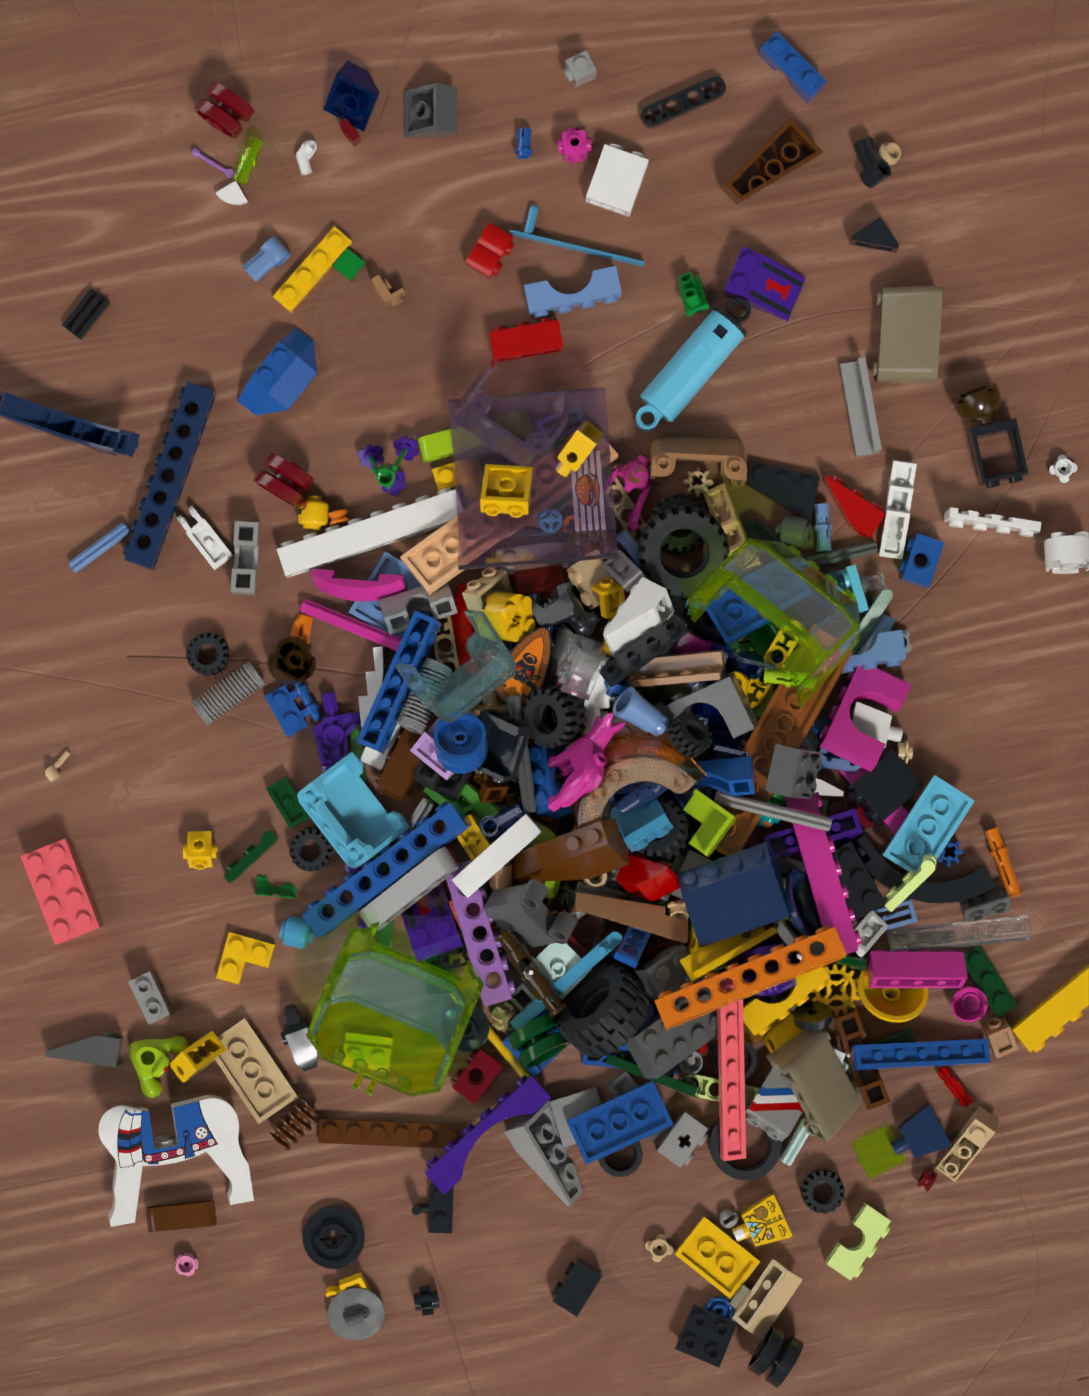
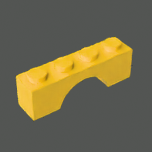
M823 967L796 977L797 985L791 989L784 999L778 1002L766 1003L756 998L751 999L743 1006V1023L754 1036L757 1034L760 1036L764 1035L772 1028L770 1024L776 1019L781 1021L791 1013L789 1009L795 1004L798 1007L809 999L808 994L814 989L817 992L823 989L828 984L826 980L830 978L829 974Z

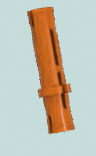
M999 827L984 831L991 848L990 855L991 857L994 856L1007 895L1013 898L1023 894L1007 853L1009 851L1008 846L1004 845Z

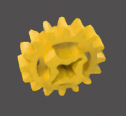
M832 964V970H829L827 966H823L829 975L840 974L842 976L838 980H831L830 978L826 980L828 984L825 986V994L822 998L820 991L817 992L814 989L811 993H815V996L811 1001H818L828 1005L833 1000H840L843 1004L838 1006L828 1005L833 1010L835 1016H838L839 1010H842L844 1014L847 1013L846 1007L848 1006L854 1009L853 1000H860V997L856 995L858 987L855 985L858 983L859 978L852 979L854 971L851 970L846 973V966L843 965L840 970H837L836 964ZM849 983L851 986L850 996L846 994V986ZM840 984V987L838 989L840 991V994H833L831 996V985L837 986Z

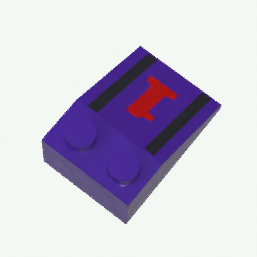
M742 247L723 295L732 299L743 298L748 301L751 307L788 322L806 278L762 254Z
M442 882L402 913L405 928L418 962L463 946Z

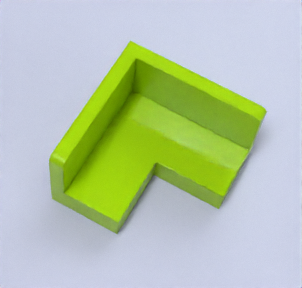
M695 789L693 791L694 795L683 810L703 824L689 844L707 857H710L737 818Z

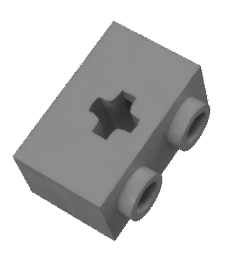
M149 971L128 981L148 1025L173 1014L154 971Z
M683 1111L656 1150L681 1168L683 1164L687 1166L695 1155L692 1151L696 1145L702 1146L709 1136L706 1133L708 1128L686 1111ZM689 1135L688 1140L690 1143L680 1146L678 1138Z

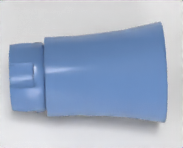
M633 687L624 690L613 707L614 716L632 723L655 737L663 734L669 722V718L662 714L661 710L648 702Z

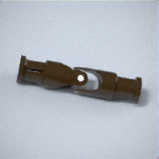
M513 927L495 938V941L501 943L507 952V958L523 980L526 982L530 981L532 993L538 1001H542L550 1012L549 1017L551 1018L566 1008L568 1004L562 1002L555 992L556 988L553 983L539 973L542 971L538 962L525 944L519 942L513 933ZM522 958H529L533 961L534 965L527 967L522 973L519 968V961ZM549 997L553 1000L556 1006L552 1004Z

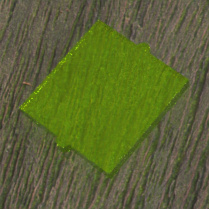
M889 1125L851 1143L859 1158L858 1163L862 1164L869 1179L906 1161L903 1153L896 1155L890 1145V1142L896 1139Z

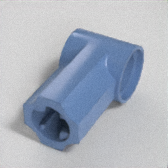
M276 236L266 241L260 248L261 251L242 266L255 282H258L274 267L277 268L291 256L290 251Z

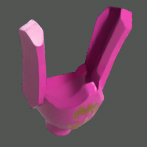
M641 455L636 460L629 461L626 464L620 463L602 482L603 495L615 481L617 475L624 479L625 491L630 492L635 488L643 490L628 517L629 528L632 530H637L642 508L652 485V482L649 480L650 471L648 469L651 462L648 458Z

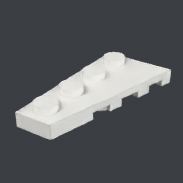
M950 507L944 513L943 522H948L950 527L963 528V525H971L973 530L978 531L994 528L996 533L1010 534V531H1017L1020 536L1033 537V534L1039 533L1041 529V522L1013 517L1004 520L1003 516L986 514L985 517H980L979 512L971 510L962 511L960 514L958 513L959 508Z

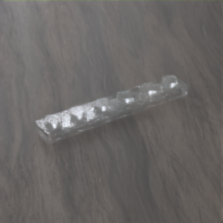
M1028 915L984 919L977 922L965 921L888 929L886 936L890 952H897L899 950L919 952L922 950L1032 940V930Z

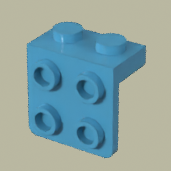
M657 798L649 801L641 808L637 806L626 813L620 812L617 806L610 810L612 819L616 818L623 840L632 852L645 848L650 841L665 836L669 833V830L674 828Z

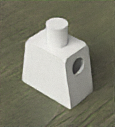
M860 702L854 703L851 721L859 731L885 743V747L887 740L901 741L903 728L890 726L891 715Z

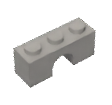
M235 521L233 542L235 557L231 576V593L233 595L257 596L261 533L259 522Z
M448 582L430 595L420 586L379 600L390 635L406 630L414 611L431 612L436 620L458 613Z

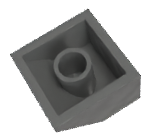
M433 83L404 91L405 137L442 138L457 134V87Z

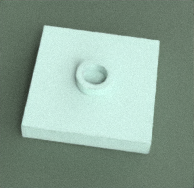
M566 943L549 944L535 958L541 967L542 972L539 973L553 984L582 959ZM533 961L527 967L534 965ZM592 968L559 996L562 1000Z

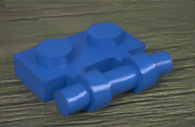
M303 682L295 684V690L289 692L286 685L264 696L287 738L308 727L304 719L305 717L310 715L314 723L322 719L318 711L320 708L317 702H313L308 693L309 688ZM299 696L306 707L302 711L299 710L294 701Z

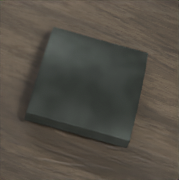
M421 760L412 777L426 788L449 799L458 801L472 772L465 774L454 773L448 780H445Z

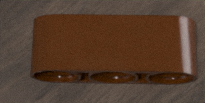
M215 1200L146 1207L148 1232L217 1225Z

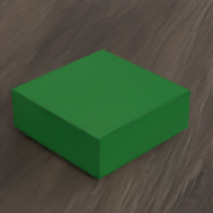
M346 248L332 267L352 282L366 263Z

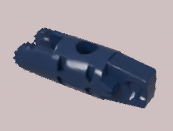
M665 770L646 778L640 784L630 788L629 793L624 795L622 799L619 798L617 800V809L622 813H626L637 806L641 808L674 784L671 776Z

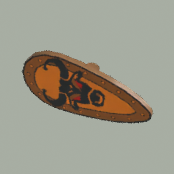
M539 627L524 636L498 668L494 679L495 691L506 704L508 696L520 695L521 704L525 706L527 705L525 702L527 697H531L530 694L542 688L551 655V637L546 627Z

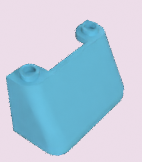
M351 752L298 792L297 798L343 861L349 867L355 869L410 827L401 813L394 811L386 812L360 778V775L363 773V763L359 757Z

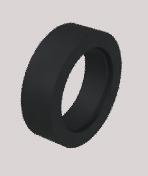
M719 1117L709 1135V1150L714 1162L723 1173L738 1180H754L766 1175L776 1165L781 1154L782 1142L774 1140L767 1135V1152L760 1162L752 1166L741 1167L730 1161H723L720 1159Z

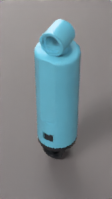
M743 298L732 300L726 311L714 307L645 388L640 397L646 405L638 410L635 419L636 426L641 431H653L661 419L673 422L745 338L747 332L741 325L747 322L751 314V306L747 300ZM740 306L745 310V315L737 317L733 314L732 309ZM649 413L653 416L654 421L646 425L641 421V416Z

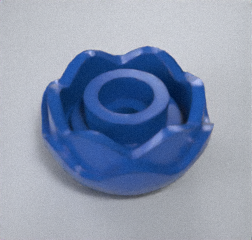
M715 1296L709 1299L704 1309L730 1320L734 1316V1308L729 1304L731 1301L726 1297Z

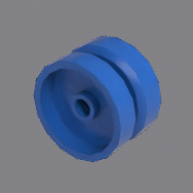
M468 712L450 713L439 720L434 728L433 740L435 754L442 767L452 773L460 774L472 772L480 767L487 757L488 750L486 730L481 720Z

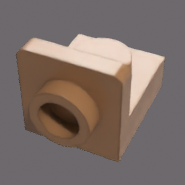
M378 274L371 279V284L385 307L389 305L395 307L404 301L403 297L406 296V291L403 287L391 294L390 292L393 289L386 278L382 280Z
M1003 1016L990 1019L982 1025V1029L988 1037L996 1059L1018 1050L1011 1027Z

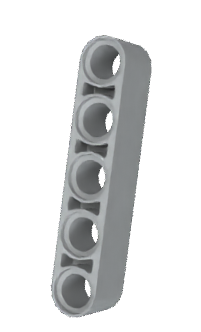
M447 847L435 851L359 912V915L371 933L381 930L458 870V864Z

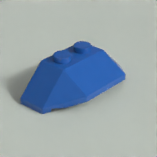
M295 327L277 343L251 376L237 401L256 416L288 411L317 375L314 341Z

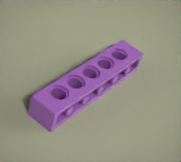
M469 860L459 863L458 870L446 878L481 998L484 1007L513 999L512 993H516L513 980L507 979L505 970L509 969L505 956L501 957L498 949L502 945L500 942L495 941V938L499 936L498 933L494 934L491 924H495V922L483 910L485 901H488L485 887L479 888L467 898L452 881L472 862ZM471 903H477L480 907V913L475 917H471L467 912V908ZM478 926H484L487 930V935L482 940H478L474 935V930ZM485 949H490L494 953V958L489 963H485L481 959V953ZM491 972H497L501 977V981L497 986H492L488 982V976Z

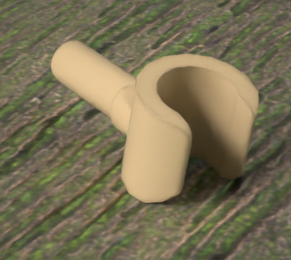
M65 751L57 762L46 769L45 775L50 782L55 781L61 776L57 769L69 757V752Z

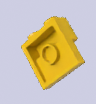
M485 464L480 497L481 512H485L489 516H497L499 513H504L514 518L528 515L533 467Z

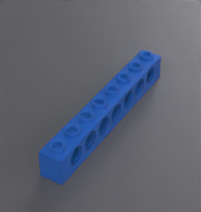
M446 801L435 809L436 814L432 817L426 816L417 822L418 827L412 832L407 830L398 837L400 840L394 846L392 844L387 845L380 851L381 855L375 860L370 858L361 865L363 869L357 874L352 872L343 879L344 884L338 888L336 886L330 888L324 893L326 897L320 902L315 900L306 907L308 911L302 916L316 937H326L431 854L445 847L470 828L472 824L456 802L448 804ZM439 820L444 821L446 825L443 833L437 829ZM421 834L427 838V844L424 847L418 842ZM402 848H405L408 851V858L406 861L402 860L400 857V851ZM384 862L390 867L387 875L381 869ZM365 876L369 877L371 880V886L369 889H367L363 885V879ZM347 890L353 895L350 903L345 899V892ZM329 904L334 908V915L332 917L326 911Z

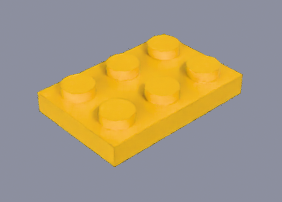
M705 1216L702 1217L674 1253L729 1299H732L760 1263V1260Z

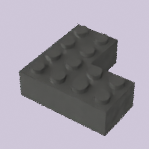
M683 944L668 946L635 970L637 977L646 988L647 994L657 1011L654 1000L659 999V994L671 990L672 993L681 990V985L691 981L679 961L689 955ZM701 976L693 981L696 984L703 981V978ZM702 989L698 993V998L702 1001H707L711 997V992L708 989ZM680 998L675 1003V1007L678 1010H685L689 1005V1001L685 998ZM717 1010L669 1030H666L659 1011L645 1020L642 1026L638 1027L635 1036H631L626 1044L644 1077H661L717 1036Z

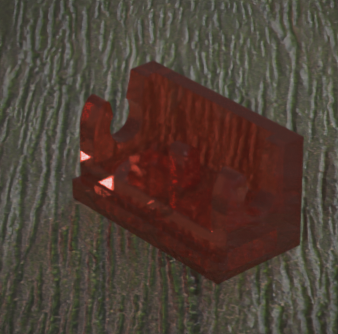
M561 564L518 570L510 578L511 585L515 584L516 587L515 594L557 590L556 586L565 583Z

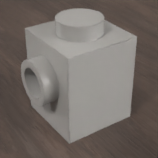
M587 50L565 60L564 74L568 82H573L575 88L596 78L597 70Z

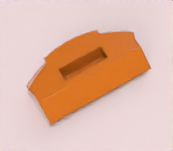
M299 614L293 622L291 636L301 638L309 644L313 617Z

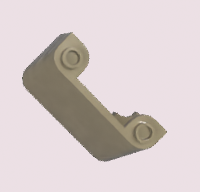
M942 286L882 287L881 292L877 291L876 306H880L882 314L879 357L877 361H873L872 375L876 376V382L932 386L936 381L939 365Z
M825 1029L817 1031L804 1030L767 1055L771 1066H779L780 1076L789 1083L806 1116L803 1117L805 1120L803 1125L807 1133L826 1143L836 1135L861 1105L860 1099L862 1097L860 1092L852 1086L829 1042L831 1038Z

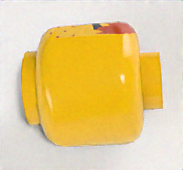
M308 496L307 500H303L299 504L298 523L303 525V529L320 531L322 527L328 524L329 505L321 501L322 497Z

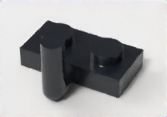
M430 1184L429 1203H416L413 1205L412 1213L414 1215L429 1213L428 1233L452 1234L454 1186L443 1194L435 1184Z

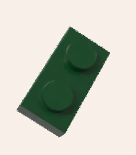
M286 776L266 788L290 829L310 818L299 803L297 793Z

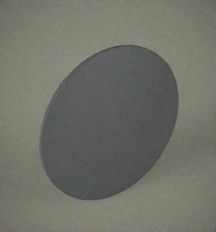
M349 1288L341 1291L331 1300L327 1316L331 1328L339 1336L349 1340H363L373 1336L381 1328L385 1318V1309L380 1298L370 1290Z

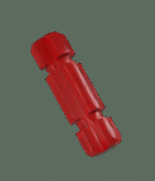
M948 1066L939 1068L936 1072L941 1080L945 1081L944 1084L954 1097L958 1098L961 1106L966 1108L971 1105L973 1098L969 1093L965 1092L966 1089L955 1075L951 1074L952 1071Z

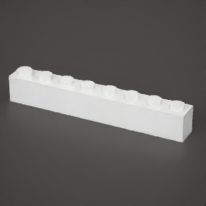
M451 487L438 491L437 496L429 498L428 495L416 498V503L407 505L406 502L393 506L392 511L384 513V510H379L371 513V518L362 520L361 517L348 521L347 526L341 528L339 525L331 526L325 529L326 533L317 535L314 532L303 536L304 540L295 543L294 540L281 543V548H278L277 552L285 576L289 578L311 569H316L442 527L463 512L457 490H451Z

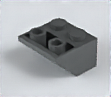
M775 744L765 791L791 798L812 799V795L817 788V773L822 765V752Z

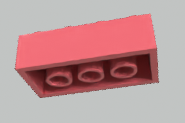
M62 839L21 856L55 945L62 944L103 927L69 839Z

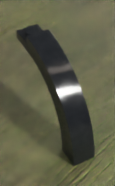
M865 834L855 840L858 844L855 846L857 852L862 858L867 857L869 859L864 865L870 876L888 890L894 886L898 888L903 883L902 879L905 875L891 867L880 856ZM978 866L968 874L950 881H924L907 898L926 903H953L976 897L997 884L983 866Z

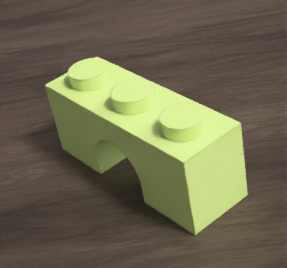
M864 1203L852 1220V1223L862 1231L861 1243L854 1248H848L838 1242L825 1260V1263L850 1281L853 1277L857 1278L864 1268L862 1263L866 1257L871 1258L877 1250L878 1246L875 1244L879 1238H884L890 1231L891 1226L889 1224L891 1221L870 1205Z

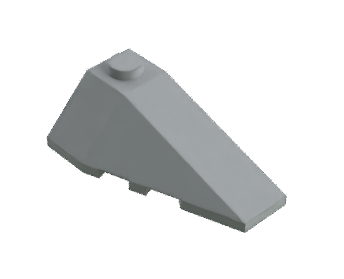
M549 1100L534 1114H523L506 1128L504 1133L515 1151L567 1206H571L583 1193L575 1165L570 1163L566 1151L569 1150V1146L563 1148Z

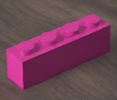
M879 949L871 951L866 965L869 988H962L968 978L964 952H955L954 950L932 952L931 950L909 952V950H899L897 952H889Z

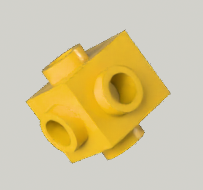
M189 831L187 845H183V859H187L189 868L202 870L207 867H213V858H217L218 850L217 844H214L212 831Z

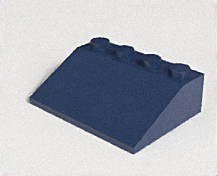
M767 842L678 873L682 897L700 947L790 916L777 855Z

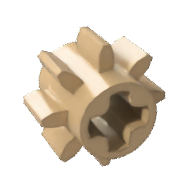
M699 467L693 473L687 471L689 478L688 480H683L684 485H690L687 493L691 494L694 491L697 498H700V494L703 492L709 494L708 485H713L712 480H707L710 475L709 471L703 474ZM694 480H702L703 484L701 486L695 485Z
M505 1002L504 1005H497L491 1015L494 1020L492 1026L504 1033H507L508 1030H515L509 1022L518 1015L520 1010L508 1002Z

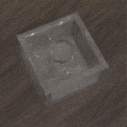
M575 634L573 641L569 640L565 649L566 659L564 662H560L556 675H558V682L562 692L589 700L606 656L602 643Z

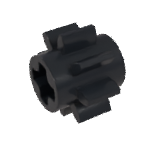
M431 1285L419 1287V1293H414L415 1310L422 1311V1316L434 1315V1309L440 1308L438 1290L431 1291Z

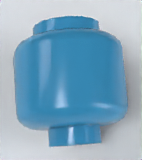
M290 916L287 920L282 921L279 938L282 939V943L285 946L304 949L307 942L312 943L314 932L304 918Z

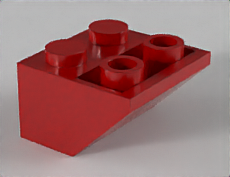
M638 853L635 856L627 854L630 865L620 868L615 879L630 895L650 902H654L680 888L678 873L671 870L668 863L661 860L652 862L649 861L648 857Z

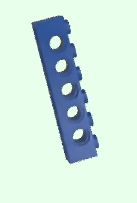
M414 611L356 742L384 754L397 725L395 720H397L396 718H398L397 716L400 714V711H403L401 707H404L403 703H406L405 700L411 688H413L412 684H415L414 680H417L416 677L420 669H422L421 666L425 658H427L441 627L439 621Z

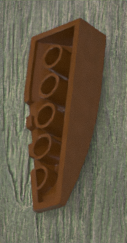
M616 818L593 823L525 849L509 861L512 863L513 883H528L530 880L546 882L591 879L630 865Z

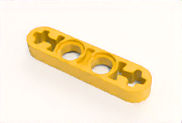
M786 625L780 629L751 677L746 695L751 708L760 707L775 685L773 683H762L760 681V673L766 668L784 670L801 642L802 633L797 627ZM793 630L795 640H789L786 644L787 647H790L789 651L785 647L778 646L779 642L781 644L786 642L787 636L785 633ZM775 650H781L784 654L783 661L780 663H775L772 660V654ZM754 683H756L760 687L765 688L764 691L759 690L757 692L756 697L758 698V701H752L750 703L751 698L748 696L749 693H755L758 688L753 686Z

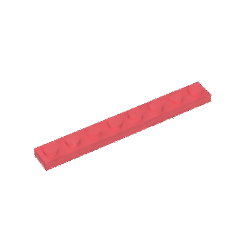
M719 971V972H716V973H717V975H718V974L723 973V972H725V971ZM724 980L720 984L721 990L725 992L731 991L734 987V983L731 980ZM742 999L717 1010L720 1159L723 1161L746 1158Z

